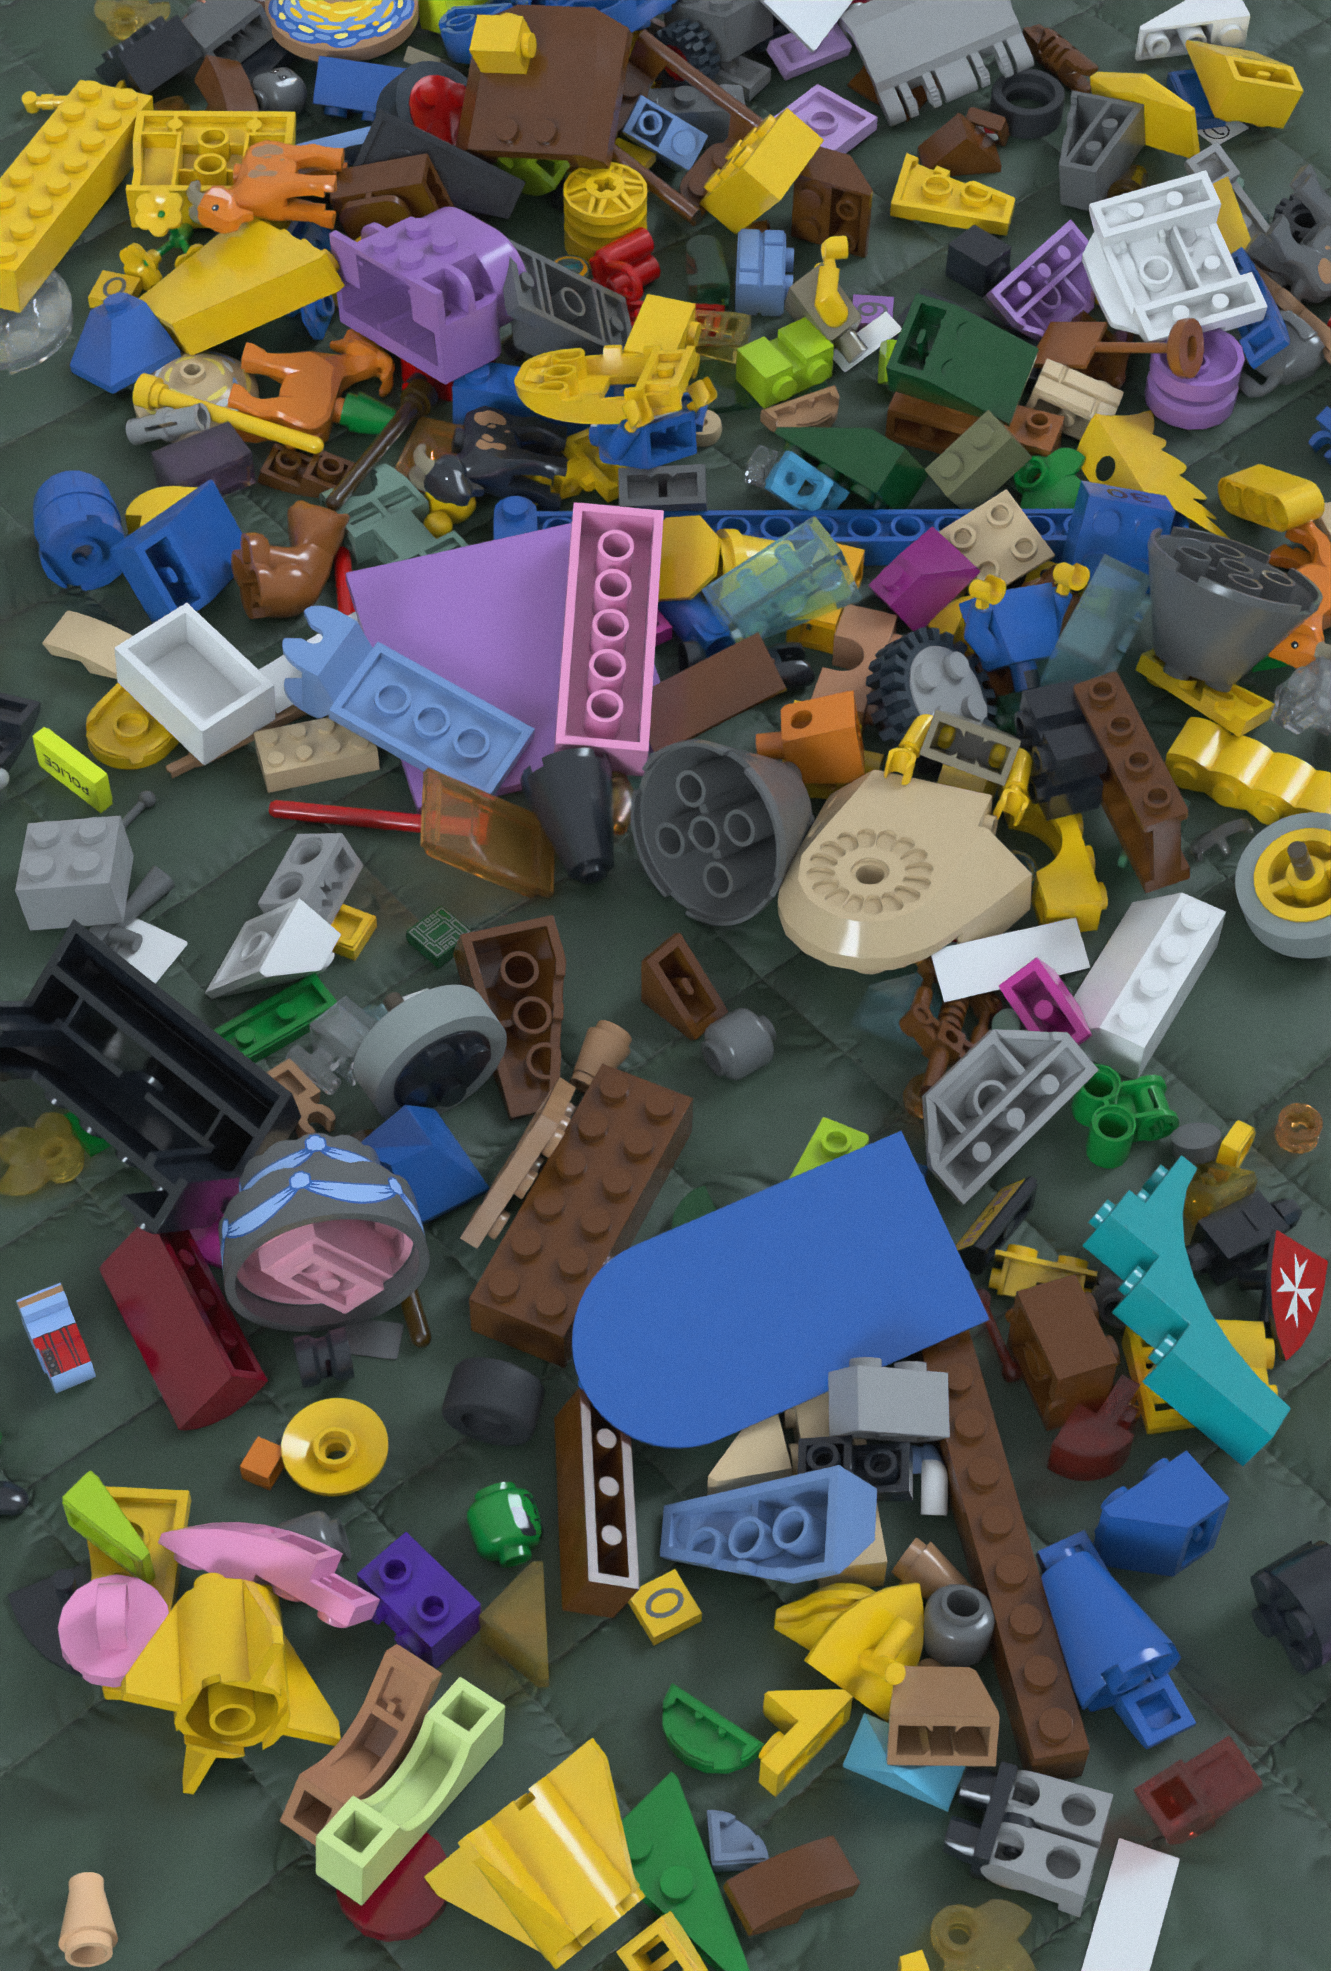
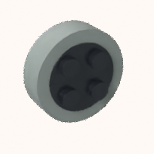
M439 986L421 992L406 1001L398 992H393L383 1000V1005L388 1013L369 1031L356 1053L354 1074L375 1108L387 1120L404 1105L435 1109L440 1115L470 1097L492 1075L505 1052L506 1032L480 994L468 986Z

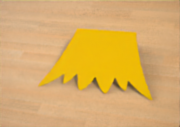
M1151 410L1134 415L1094 414L1077 448V451L1086 457L1081 469L1089 482L1165 495L1174 510L1199 524L1212 534L1229 538L1207 518L1217 520L1216 517L1194 500H1206L1207 497L1193 484L1180 476L1186 471L1187 466L1182 461L1161 450L1166 446V440L1153 435L1154 417ZM1111 456L1115 461L1114 473L1108 480L1100 481L1096 476L1097 464L1103 457Z

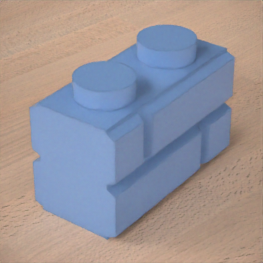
M741 229L738 232L735 312L737 315L756 316L757 313H761L762 316H781L784 313V300H786L789 287L793 285V275H785V272H793L794 248L786 247V234L784 230H765L764 233H761L758 229Z

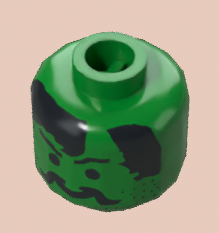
M513 1482L493 1484L478 1491L474 1495L475 1502L467 1510V1522L478 1556L487 1561H499L503 1568L515 1567L529 1561L532 1558L531 1550L537 1547L544 1537V1529L533 1495L523 1488H516Z

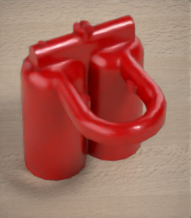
M637 227L599 248L594 253V256L589 259L593 275L591 281L625 297L626 301L636 302L642 298L643 287L658 279L661 274L657 260L651 255L654 251V241L650 233L643 227Z

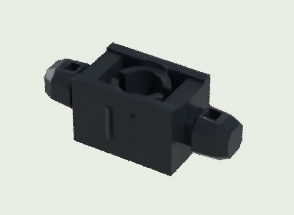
M1258 1190L1198 1220L1190 1244L1185 1246L1194 1278L1208 1273L1214 1282L1220 1286L1237 1277L1241 1270H1251L1267 1262L1271 1230H1278L1285 1234L1296 1227L1302 1216L1301 1208L1290 1198H1282L1269 1203Z

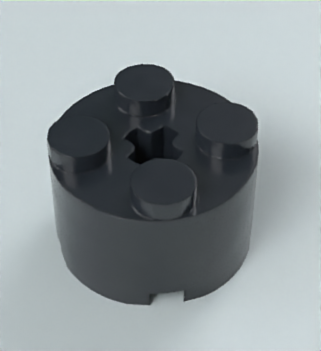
M1311 1540L1261 1568L1250 1577L1258 1604L1251 1611L1254 1623L1266 1638H1272L1273 1636L1277 1638L1286 1650L1292 1666L1302 1675L1316 1670L1331 1661V1545L1322 1540L1312 1545Z

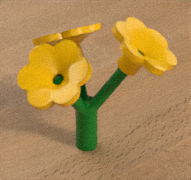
M162 185L153 187L149 194L144 193L137 198L135 204L138 213L135 216V222L140 229L149 230L155 237H163L169 231L171 233L169 240L156 250L150 249L146 252L140 244L132 243L128 248L122 249L119 253V257L124 264L125 275L140 277L142 288L145 291H148L163 279L158 266L162 260L161 257L172 248L181 247L185 253L178 256L175 260V268H177L203 247L202 244H194L191 247L187 241L193 236L194 229L188 223L182 224L183 216L180 211L184 205L183 199L178 193H170Z

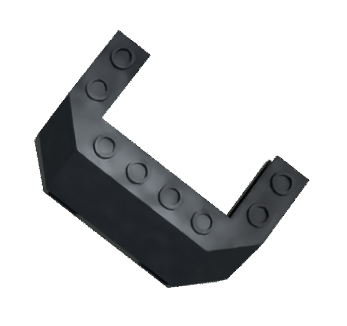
M75 919L72 920L26 1000L0 1001V1081L32 1079L45 1090L44 1096L48 1101L60 1108L68 1109L80 1119L79 1125L83 1130L95 1137L106 1140L116 1149L114 1153L118 1159L129 1166L139 1168L151 1178L150 1183L157 1191L124 1194L119 1204L134 1215L132 1217L133 1222L148 1233L160 1234L210 1227L225 1213L229 1202L239 1193V1179L243 1175L249 1160L255 1156L263 1155L276 1142L287 1140L302 1117L294 1096L288 1089Z

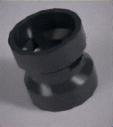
M345 1327L330 1329L325 1336L317 1338L309 1334L293 1337L303 1389L318 1386L322 1379L331 1377L338 1381L355 1378Z

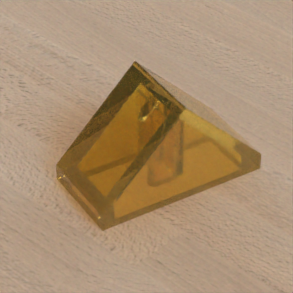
M1213 1161L1204 1164H1193L1197 1170L1186 1191L1183 1213L1193 1226L1196 1227L1198 1220L1254 1193L1258 1182L1255 1172Z
M534 1561L479 1615L480 1636L483 1642L537 1687H549L543 1561Z

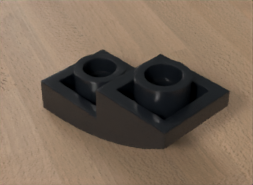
M852 1435L799 1439L798 1474L840 1465L877 1488V1501H913V1451L910 1442L856 1445Z

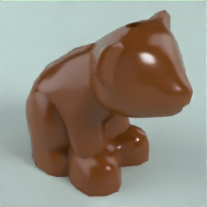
M300 500L289 507L287 512L290 547L272 546L269 544L268 539L260 533H242L241 549L233 550L231 554V568L234 578L240 587L241 602L250 619L262 617L281 619L298 616L306 608L313 606L318 601L330 576L333 559L343 541L345 527L350 520L348 514H338L331 509Z

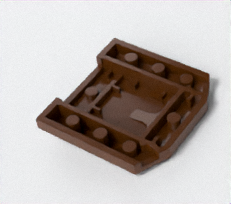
M516 5L495 14L513 13L523 16L531 33L535 34L537 42L536 53L533 58H530L527 74L481 73L474 58L471 57L456 147L488 163H497L498 157L564 160L568 161L571 167L610 169L633 38L629 28L594 7Z

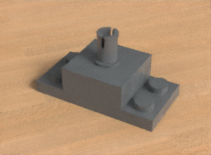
M509 239L519 253L526 272H522L519 275L517 264L511 257L509 258L503 294L507 315L514 319L511 321L512 334L502 340V348L510 359L514 358L515 361H520L527 353L537 356L550 351L582 348L585 351V356L603 354L605 345H622V350L624 349L632 330L625 297Z

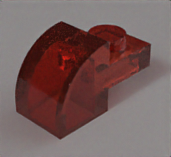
M1121 1375L1097 1414L1077 1404L1052 1443L1047 1469L1062 1477L1076 1481L1099 1480L1117 1472L1128 1460L1135 1435L1131 1431L1142 1411L1141 1407L1135 1405L1141 1384Z
M1229 1735L1187 1763L1180 1759L1133 1789L1166 1842L1170 1845H1175L1191 1840L1215 1827V1819L1263 1789V1782Z

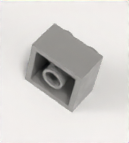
M121 816L28 823L15 892L30 931L67 928L73 919L83 926L124 922L134 855Z

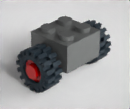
M677 0L672 4V10L664 13L665 27L657 31L653 36L714 81L716 79L715 74L719 73L720 66L715 64L716 62L723 61L727 63L744 52L747 54L751 51L753 54L763 52L767 49L769 41L787 35L786 31L788 29L759 0ZM667 66L655 79V82L660 79L663 82L660 88L693 87Z

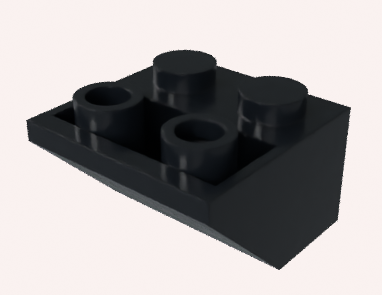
M178 14L167 21L160 15L136 30L122 42L101 54L105 62L97 66L95 71L113 87H116L119 81L125 80L127 88H133L137 93L147 95L204 56Z

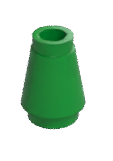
M361 391L358 395L349 392L342 408L340 425L348 427L349 432L378 435L396 414L397 410Z

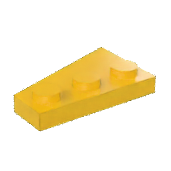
M906 153L891 201L890 216L969 229L971 226L976 225L989 234L1007 236L1014 212L1015 197L974 180L967 183L955 180L950 177L949 170L940 166L931 170L919 165L918 157Z
M1153 649L1142 653L1135 669L1147 677V681L1152 685L1169 691L1238 737L1268 721L1275 707L1274 703L1236 684H1233L1230 692H1220L1206 685L1204 680L1192 676L1188 680L1173 678L1163 671L1165 662L1156 656Z

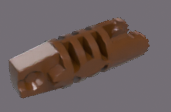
M1040 24L1023 28L1022 34L1031 54L1038 63L1071 90L1091 93L1090 82L1084 76L1090 77L1098 71L1099 67L1049 27L1045 28Z

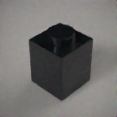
M973 225L948 244L945 276L983 298L1010 274L1012 247L978 226Z

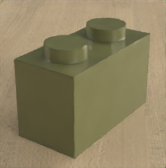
M988 410L938 456L925 471L944 494L960 509H976L1023 467L1032 456Z

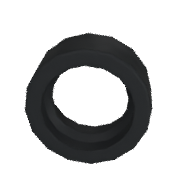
M1026 69L1019 73L1014 70V75L1004 78V75L997 78L992 86L989 111L1006 118L1010 136L1019 139H1036L1047 136L1058 128L1062 120L1065 96L1064 88L1056 78L1046 72L1035 69ZM1030 99L1040 102L1044 106L1036 109L1014 106L1009 101Z

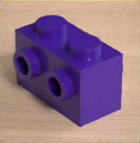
M407 1532L402 1534L356 1574L358 1587L380 1599L375 1613L370 1620L376 1624L384 1621L396 1633L394 1638L398 1645L416 1657L421 1658L435 1669L483 1628L481 1603Z

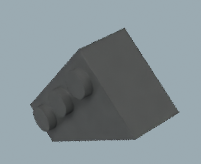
M1072 90L1071 107L1067 115V130L1063 138L1059 161L1061 205L1088 211L1089 204L1107 199L1109 187L1126 172L1145 145L1144 104Z

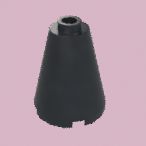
M592 748L566 749L549 754L542 758L544 766L533 773L531 766L524 770L520 778L523 794L569 877L580 880L583 884L597 883L605 879L607 873L614 867L612 765L606 753L603 752L602 758L596 757Z

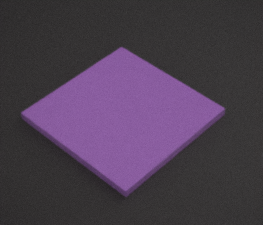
M571 523L346 573V583L359 625L372 647L377 642L384 644L535 729L533 740L495 796L522 790L520 778L524 770L531 766L533 773L544 766L542 758L554 752ZM655 664L653 673V686L660 683V679ZM650 743L647 760L655 754ZM401 759L417 814L475 801Z

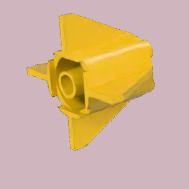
M212 1572L199 1576L194 1581V1588L185 1592L177 1601L121 1682L123 1701L174 1711L176 1731L179 1729L184 1734V1744H186L182 1778L183 1793L194 1795L215 1758L233 1759L245 1756L244 1747L256 1745L261 1741L262 1750L272 1746L282 1735L336 1746L341 1739L337 1717L284 1634L279 1596L273 1592L270 1585H260L243 1579L225 1578L219 1573Z
M593 1738L588 1740L544 1778L531 1786L528 1794L525 1793L516 1801H512L490 1820L458 1842L460 1848L424 1877L439 1897L541 1952L546 1961H549L555 1970L646 1897L639 1888L640 1884L634 1877L608 1758Z

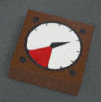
M970 107L966 118L992 138L995 144L1005 147L1010 136L1006 118Z

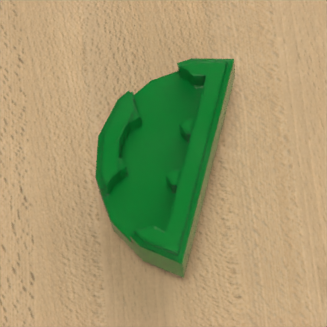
M671 1683L663 1700L662 1731L670 1750L685 1765L704 1773L728 1774L749 1766L759 1757L760 1751L765 1745L764 1743Z

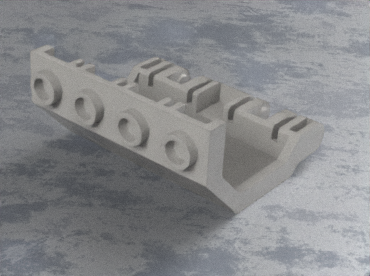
M871 0L867 3L858 2L850 5L839 18V27L849 42H852L853 39L872 81L880 107L890 127L907 120L896 91H898L908 116L913 118L919 115L917 101L911 93L913 88L922 85L928 102L933 108H937L942 105V100L936 84L945 103L978 90L975 76L982 88L991 84L990 74L982 60L988 56L994 55L998 68L1004 75V78L1014 75L1012 64L1017 73L1034 66L1032 54L1009 0Z

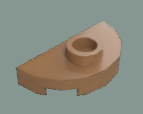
M835 385L761 410L760 422L773 432H775L777 427L830 428L838 416L840 396Z

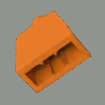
M854 690L785 705L781 709V731L756 734L757 754L776 760L785 759L786 762L794 763L801 771L803 783L849 784L865 775L864 744Z

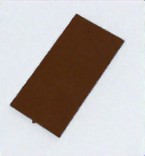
M759 632L653 686L649 743L654 753L670 744L692 739L787 690L774 664L775 659L771 658Z

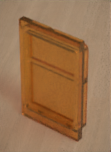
M429 767L423 772L420 846L424 847L427 855L529 898H533L538 894L549 899L554 894V848L534 812Z

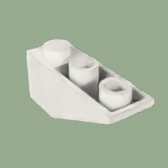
M1185 0L1140 26L1135 59L1136 61L1186 55L1188 54L1185 46L1187 40L1231 48L1245 47L1250 14L1243 0Z

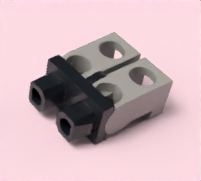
M1001 1761L998 1773L967 1767L958 1803L986 1811L982 1825L952 1815L944 1840L943 1852L963 1862L970 1863V1877L984 1882H987L988 1879L1002 1887L1022 1890L1059 1904L1058 1910L1080 1918L1109 1818L1114 1794L1040 1773L1018 1770V1766Z

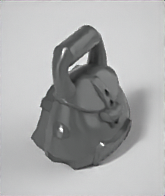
M1279 310L1289 333L1290 344L1255 368L1260 374L1267 377L1266 382L1260 385L1246 372L1242 371V376L1238 383L1239 390L1249 398L1262 397L1273 391L1279 384L1290 385L1292 382L1311 377L1324 361L1323 348L1325 346L1317 335V331L1291 310ZM1243 351L1244 358H1245L1244 363H1247L1248 360H1247V358H1246V356H1245V353H1244V351Z

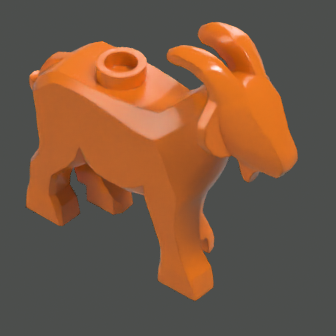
M348 329L343 339L330 342V349L342 355L317 351L267 353L263 348L246 342L241 358V369H244L245 373L266 375L282 384L279 396L268 399L256 398L251 396L243 386L233 383L228 398V407L237 409L238 412L319 437L325 443L329 439L333 423L340 424L341 412L345 402V398H341L342 392L356 382L378 377L382 382L379 396H387L394 386L393 373L395 363L382 346L353 329ZM226 426L223 432V440L251 443L272 441ZM285 445V447L288 450L295 451L296 449L294 447Z

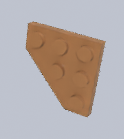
M561 1077L558 1078L525 1129L524 1134L516 1145L517 1148L511 1152L483 1199V1203L479 1204L468 1221L460 1239L478 1249L486 1235L494 1240L496 1239L511 1215L504 1210L505 1206L513 1194L520 1199L524 1197L538 1175L537 1171L544 1159L539 1157L540 1153L549 1158L564 1136V1130L571 1120L570 1117L577 1107L570 1103L576 1089L575 1086Z

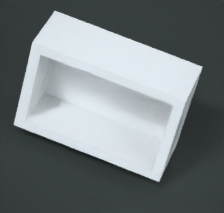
M188 603L180 606L115 647L118 683L203 765L211 762L275 720V685Z

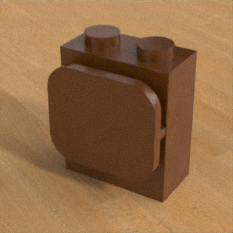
M427 153L344 168L342 172H337L336 174L337 191L330 192L332 208L334 211L339 212V220L348 237L352 240L359 238L363 227L373 222L388 228L409 217L422 218L443 207H454Z

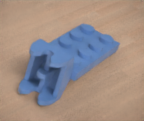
M326 606L306 608L304 616L310 628L321 634L323 638L315 644L309 643L302 638L283 639L282 650L285 658L291 665L302 672V678H285L284 691L287 698L297 708L316 719H321L329 714V719L487 807L533 740L535 729L384 644L377 642L372 647L359 623L342 612Z

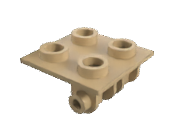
M1007 489L939 531L943 537L981 571L965 587L968 594L969 586L974 580L980 579L985 581V577L990 574L1003 579L1007 587L1055 557L1053 551Z

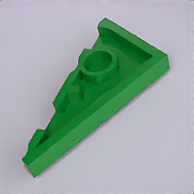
M671 1771L622 1820L634 1877L640 1884L639 1888L646 1896L642 1901L659 1917L671 1911L688 1935L698 1954L716 1971H750L679 1779Z

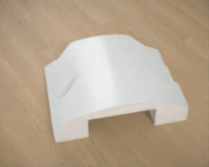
M1206 170L1089 204L1094 233L1082 254V262L1099 305L1112 328L1139 334L1144 342L1159 343L1168 339L1171 327L1177 320L1183 318H1195L1198 320L1203 332L1217 328L1228 331L1264 320L1267 304L1252 272L1243 275L1239 274L1216 222L1221 202Z

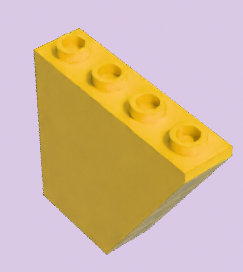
M254 217L253 221L242 223L237 231L226 234L219 233L138 299L147 303L179 350L193 356L336 293L345 285L337 273L340 266L328 250H319L313 247L306 239L299 240L293 237L286 229L279 230L273 227L266 219L259 220Z

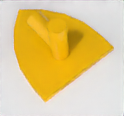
M916 1582L886 1587L861 1598L835 1618L819 1637L804 1660L841 1689H845L856 1700L886 1722L889 1720L893 1685L900 1684L904 1680L906 1675L904 1666H918L923 1648L924 1608L920 1584Z

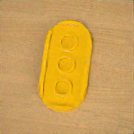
M119 683L92 708L87 716L86 738L89 749L100 762L113 768L132 770L148 767L165 758L179 743Z

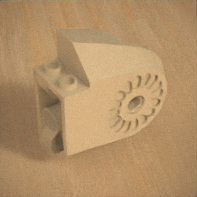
M875 769L830 794L796 852L779 888L778 915L786 936L804 953L830 966L852 969L862 974L872 975L885 970H895L924 960L956 938L957 944L1003 934L1030 910L1032 873L995 836L998 820L997 816L992 815V795L912 778L909 784L902 785L903 775L889 773L888 777L884 778V771Z

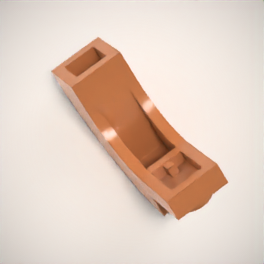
M398 1644L386 1650L366 1699L353 1723L337 1745L322 1760L299 1774L280 1822L316 1846V1836L353 1795L360 1800L366 1799L384 1786L411 1750L421 1729L424 1717L429 1711L428 1707L443 1673Z

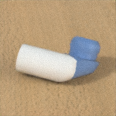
M924 1443L923 1447L911 1445L913 1451V1474H921V1515L947 1516L948 1473L938 1449L928 1443Z

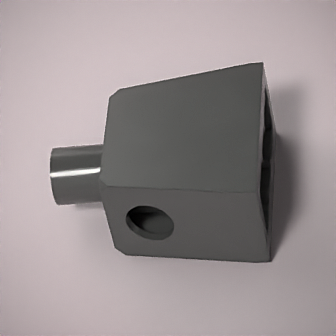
M207 0L205 3L197 1L190 5L187 17L183 19L184 25L204 54L202 56L203 60L206 55H212L241 63L273 38L271 23L262 5L253 0Z

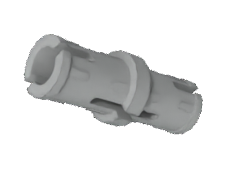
M202 403L175 410L172 407H164L157 410L156 414L129 419L126 423V434L133 445H140L160 439L165 442H171L179 439L182 434L209 429L211 422L210 413ZM177 421L175 425L159 427L160 424Z

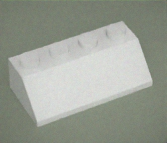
M1184 893L1137 901L1131 904L1074 996L1092 1034L1090 1038L1079 1045L1090 1060L1109 1066L1116 1072L1133 1080L1140 1077L1217 948L1226 914L1225 911Z

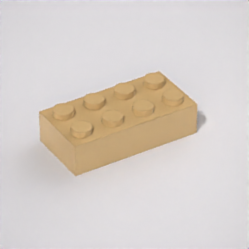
M329 717L254 732L256 752L268 793L380 770L376 745L332 721Z

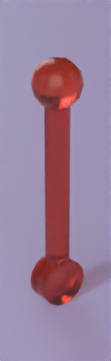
M976 1289L990 1319L985 1322V1325L1003 1364L1002 1377L1005 1381L1016 1382L1022 1376V1370L1019 1364L1012 1361L990 1311L991 1295L984 1289Z

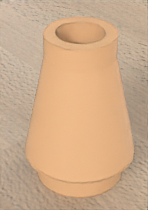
M93 1872L79 1873L71 1877L68 1882L69 1894L59 1938V1948L65 1953V1959L69 1964L77 1967H93L107 1962L112 1957L113 1948L118 1942V1936L104 1891L103 1877Z

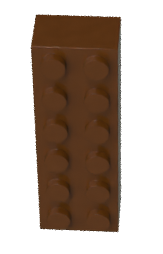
M605 1064L601 1065L564 1130V1136L548 1158L469 1298L472 1331L560 1367H566L572 1355V1329L579 1302L591 1280L600 1269L615 1256L630 1248L692 1133L693 1098Z

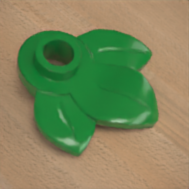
M1059 448L1047 457L1032 456L1014 474L1016 488L1023 494L1020 508L1074 509L1081 480L1075 474L1083 466L1086 457L1072 448ZM1041 473L1038 480L1032 483L1033 478L1037 474Z

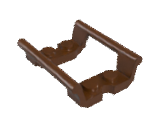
M644 30L638 36L629 57L615 139L622 134L621 130L639 95L648 98L650 87L658 77V74L666 66L731 115L728 138L723 143L713 144L704 152L683 177L678 192L615 144L611 162L627 165L639 172L647 183V189L695 227L709 213L699 204L708 192L703 186L718 168L721 170L728 160L725 156L739 139L743 140L754 127L758 128L764 119Z

